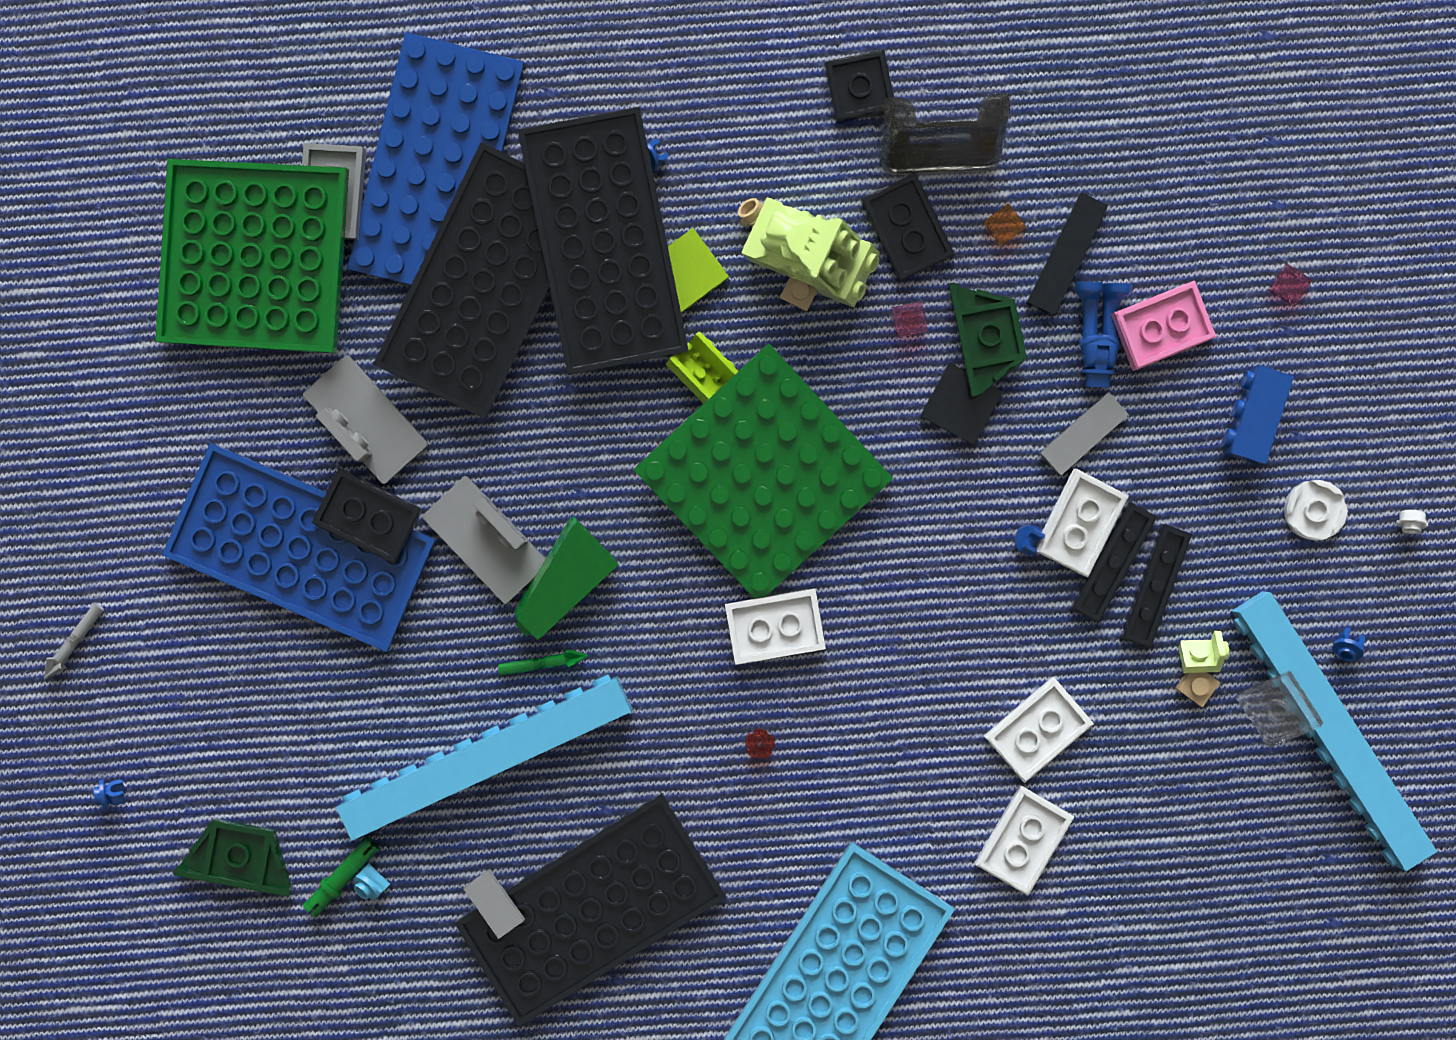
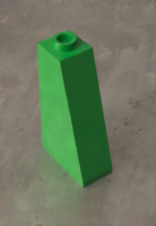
M574 515L568 520L514 611L518 620L515 625L527 637L532 634L539 640L619 565L608 550Z

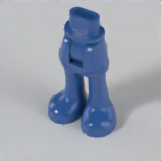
M1091 281L1075 282V292L1082 301L1083 333L1082 339L1079 340V346L1081 347L1084 366L1082 373H1086L1085 387L1110 388V374H1114V370L1110 369L1114 368L1118 350L1121 348V341L1118 340V332L1111 314L1119 311L1120 302L1132 295L1133 284H1103L1102 282ZM1101 294L1103 300L1102 335L1097 334L1098 302Z

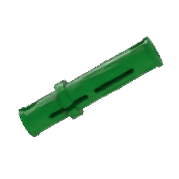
M365 836L363 841L328 878L324 877L320 882L321 886L302 904L304 909L308 913L312 909L311 915L317 918L333 898L337 899L342 894L341 890L380 850L376 842L371 844L370 841L372 839Z

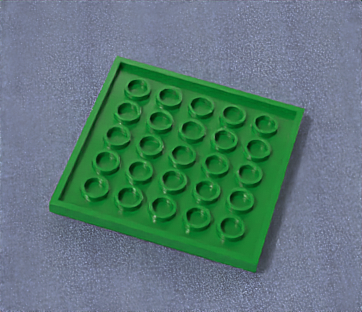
M167 159L155 342L337 354L349 169L346 167Z
M769 343L633 469L755 599L766 597L894 479Z

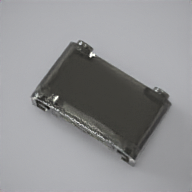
M992 94L985 97L978 108V120L916 122L915 108L910 101L904 98H883L877 115L879 162L881 168L891 175H910L915 172L916 174L986 172L994 169L1002 157L1010 114V94Z

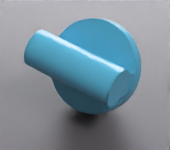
M369 863L353 879L355 892L365 900L368 898L376 900L380 893L390 885Z

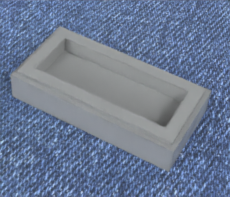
M490 869L463 888L498 939L525 920Z

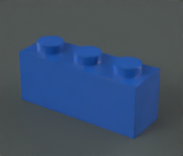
M1261 365L1250 367V370H1246L1240 385L1241 388H1244L1241 398L1236 400L1232 408L1231 416L1234 417L1231 429L1228 428L1223 436L1222 446H1225L1224 455L1255 465L1267 463L1294 376Z

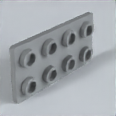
M345 355L303 393L305 399L318 412L315 416L348 453L357 462H363L382 484L388 483L428 446V442L349 355Z
M463 476L422 516L427 524L504 604L513 599L536 576L546 559L467 476Z

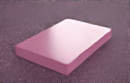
M1195 281L1111 314L1132 371L1216 338Z

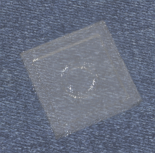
M1291 671L1241 691L1236 696V699L1268 748L1320 728L1324 723Z

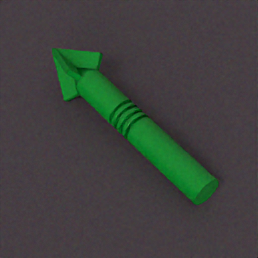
M567 649L563 654L545 656L542 659L539 657V659L532 658L502 663L498 665L500 676L564 665L571 668L589 655Z

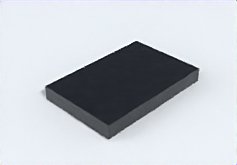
M916 172L860 199L899 282L955 256Z
M338 468L312 524L396 564L423 508L346 470Z

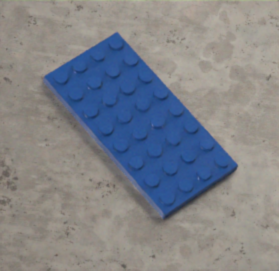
M405 32L361 209L359 240L353 241L347 266L348 270L412 285L480 142L504 152L525 67L524 61Z
M210 443L162 556L388 652L437 539L413 529L397 563L393 564L312 524L326 494L325 491L214 443Z

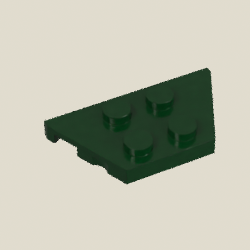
M949 283L948 289L971 399H974L1027 359L1015 299L1001 295L993 296L987 291L979 289L975 291L960 287L957 283Z
M216 818L210 822L203 835L195 842L187 856L173 873V876L287 897L292 895L293 890L275 829Z

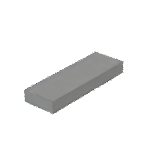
M1107 392L1039 454L1061 476L1129 414Z

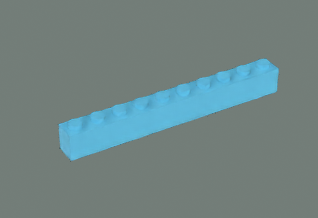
M1262 591L1232 610L1236 617L1233 620L1236 628L1242 635L1247 634L1252 642V645H1250L1252 653L1259 661L1263 660L1269 669L1266 671L1268 678L1276 687L1280 686L1285 694L1283 701L1293 713L1296 711L1302 721L1299 725L1308 738L1313 737L1317 743V754L1325 764L1329 763L1335 771L1332 774L1333 779L1342 790L1346 789L1351 796V799L1348 800L1349 804L1359 816L1362 814L1368 824L1365 825V828L1369 835L1375 841L1379 840L1384 850L1381 853L1389 865L1408 871L1436 853L1437 850L1272 593Z
M609 674L592 681L594 687L584 692L581 687L564 694L566 700L555 704L553 700L536 707L538 713L527 717L526 713H522L510 719V726L500 730L498 725L481 733L482 739L472 743L471 739L468 738L453 746L455 751L445 756L440 751L427 757V764L419 768L412 764L399 770V777L391 781L386 776L371 783L372 789L361 794L358 789L343 796L344 802L337 806L336 809L351 841L630 713L633 708L618 676L610 679Z

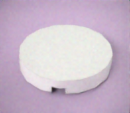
M1322 480L1305 481L1294 487L1286 497L1284 505L1285 521L1291 531L1301 538L1313 541L1327 539L1338 533L1345 524L1348 513L1347 504H1345L1340 489L1330 482Z

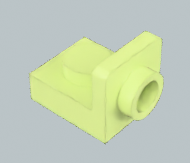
M1214 631L1211 640L1180 641L1178 647L1183 673L1220 672L1224 661L1229 658V646L1227 642H1223L1221 631Z

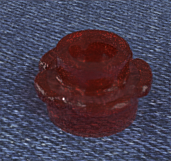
M756 729L754 733H750L746 737L747 753L753 758H768L772 754V748L775 747L774 737L769 735L764 729ZM759 741L763 743L762 747L757 746Z

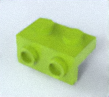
M698 332L687 343L689 351L674 354L667 361L666 365L704 403L738 370L731 361L727 360L719 352L711 340L706 338L701 332Z

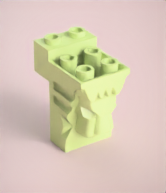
M767 197L741 253L755 264L813 286L823 296L854 308L857 301L861 300L865 294L866 281L870 273H873L878 266L880 252L872 243L860 239L842 219L831 218L826 221L821 215L813 217L807 211L801 212Z

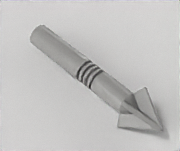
M94 603L54 657L46 658L44 680L66 669L64 663L102 614L104 608Z

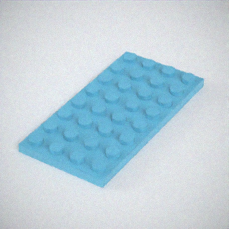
M850 842L724 1040H871L955 910L954 907L858 845Z

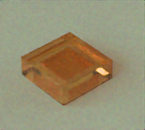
M1009 203L983 222L1000 247L1026 228V225Z

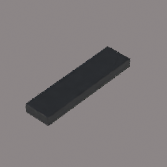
M1082 192L1078 195L1026 301L1027 304L1052 316L1056 314L1109 205Z
M1128 502L1089 577L1086 578L1073 601L1071 609L1099 623L1158 516L1132 502Z
M1161 524L1120 638L1151 649L1189 545L1191 533Z

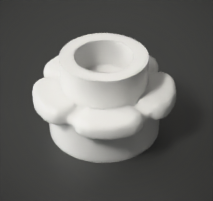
M1417 510L1401 511L1400 518L1396 521V525L1402 527V532L1409 534L1421 533L1422 529L1428 527V523L1425 521L1426 514Z

